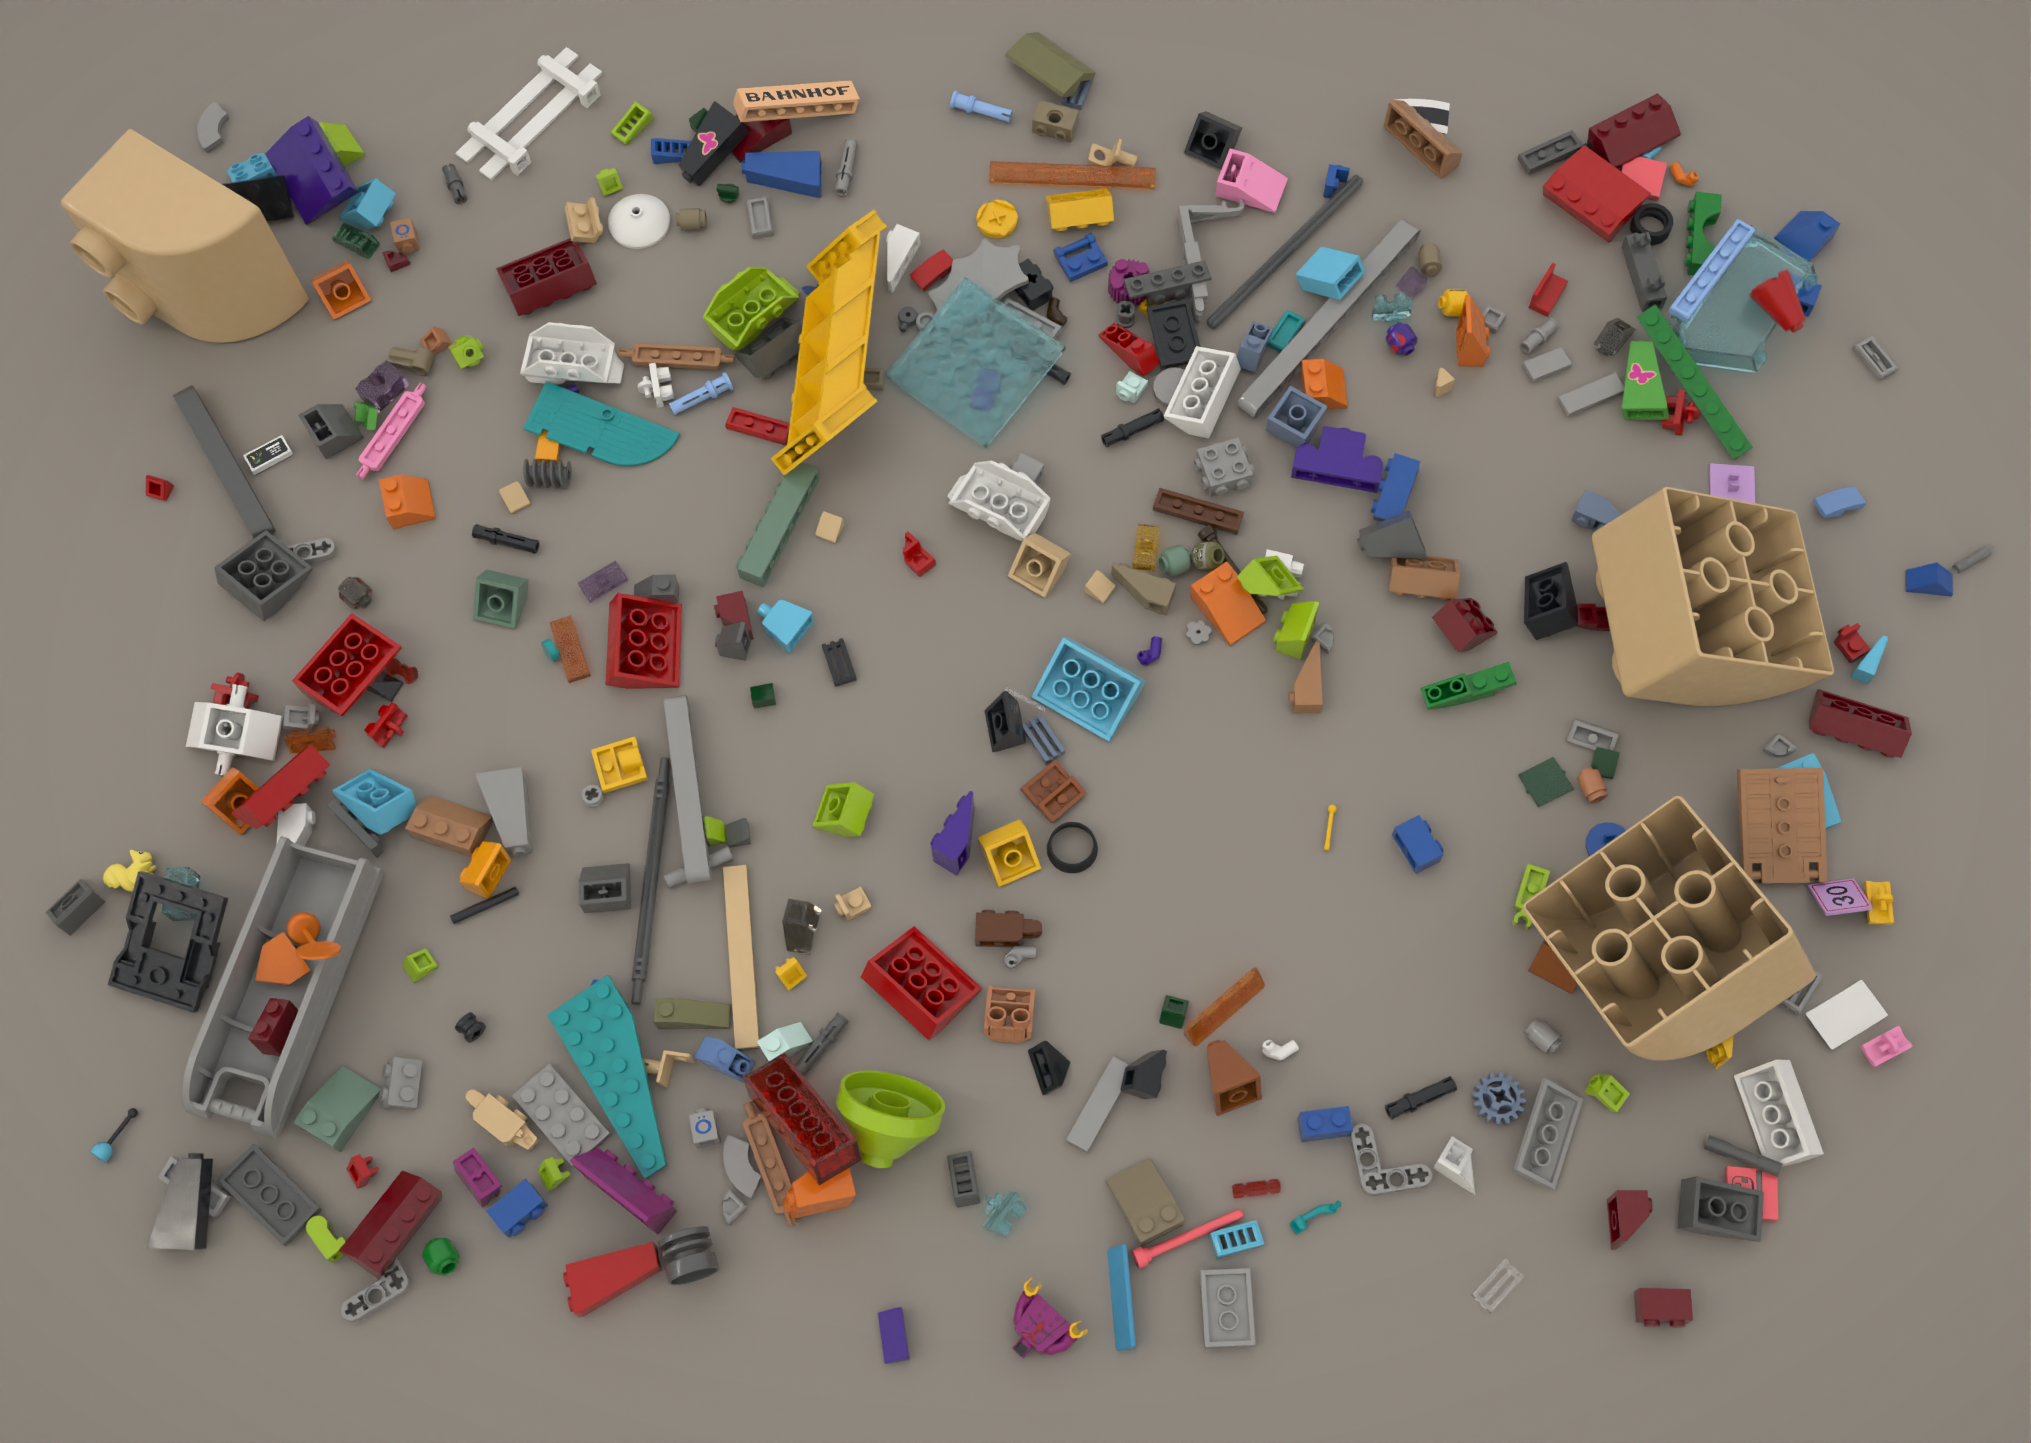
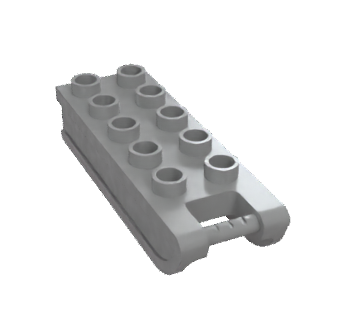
M281 836L279 838L189 1055L182 1090L186 1113L207 1119L212 1118L214 1114L249 1123L252 1130L256 1133L278 1138L281 1135L383 878L384 872L381 868L372 866L369 860L365 858L354 860L296 844L286 837ZM309 912L319 920L321 930L318 938L315 940L316 942H334L341 946V952L331 958L319 960L303 959L311 972L291 985H286L285 987L279 984L255 982L262 945L282 932L288 937L286 932L287 923L297 913ZM290 940L295 949H297L299 946H302ZM270 998L290 1000L298 1009L280 1056L262 1054L248 1040ZM237 1077L265 1085L257 1109L221 1099L229 1079Z

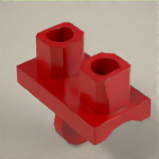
M1678 390V396H1666L1668 411H1675V414H1669V420H1662L1663 429L1674 430L1675 435H1682L1685 419L1687 424H1692L1693 420L1700 417V410L1695 407L1694 402H1689L1687 406L1688 401L1685 399V390Z
M238 672L233 677L228 676L226 683L231 684L230 687L212 683L210 689L215 690L213 703L220 705L229 704L232 684L249 688L250 683L245 681L244 674ZM246 692L243 707L249 709L252 701H258L259 695Z
M393 702L389 706L382 705L378 710L379 720L376 723H369L364 729L367 735L382 748H385L394 734L402 736L404 733L400 726L408 715Z

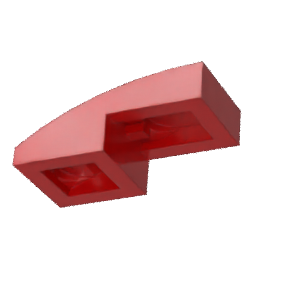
M943 249L928 258L909 276L922 290L926 291L939 277L944 279L951 272L953 259Z

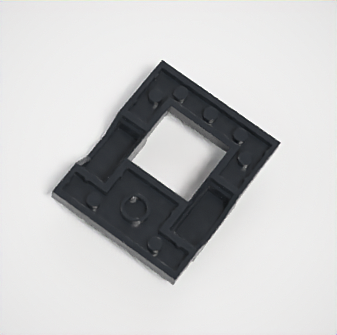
M144 871L138 872L126 915L129 931L124 948L113 963L108 985L193 1013L198 1012L203 991L205 988H209L221 942H217L228 898ZM157 902L196 914L185 958L150 947L157 923L153 921Z

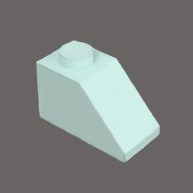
M798 1022L774 1030L758 1040L757 1043L771 1067L774 1068L812 1044L813 1040L803 1024Z

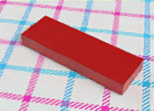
M732 407L725 427L729 430L786 446L790 423Z

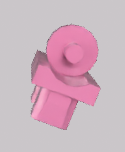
M1900 1026L1860 1046L1864 1056L1874 1068L1913 1047L1905 1038Z

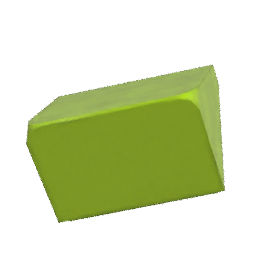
M709 816L704 817L705 834L708 844L713 846L726 843L724 822Z
M426 948L406 956L402 964L414 983L438 968L437 963Z

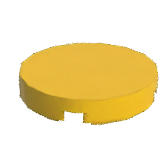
M993 200V202H986L979 208L976 216L977 226L981 233L989 238H1005L1011 235L1017 228L1018 215L1012 204L1003 200Z

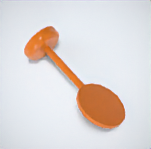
M309 912L297 913L287 923L286 932L290 940L298 945H302L296 949V956L307 960L331 958L341 952V946L334 942L315 941L320 934L321 925L317 917Z

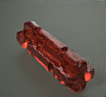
M1271 1179L1268 1182L1265 1180L1247 1182L1245 1185L1242 1183L1232 1185L1234 1198H1243L1244 1195H1247V1197L1267 1195V1192L1275 1194L1281 1191L1279 1179Z

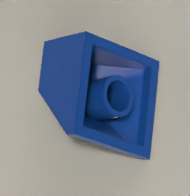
M1800 211L1773 240L1808 264L1833 239L1841 223L1824 211Z

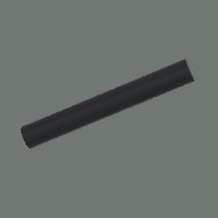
M515 886L450 915L453 924L518 896L519 892Z

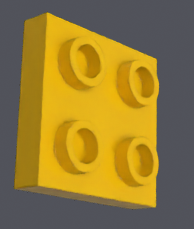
M635 736L591 750L603 793L648 780Z

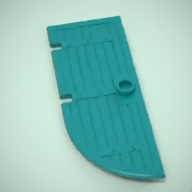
M547 381L523 427V430L541 436L543 430L548 431L546 439L587 454L589 448L594 449L592 457L620 466H636L651 462L664 455L680 436L678 432Z

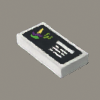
M281 435L243 456L253 474L256 475L292 456L293 453Z

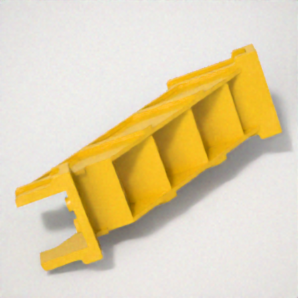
M872 210L849 226L806 265L807 269L818 281L819 286L806 297L802 333L799 335L798 344L800 343L795 388L791 397V402L793 401L788 443L782 450L770 458L784 476L877 402V399L870 394L863 383L880 232L887 227L878 217L875 210Z

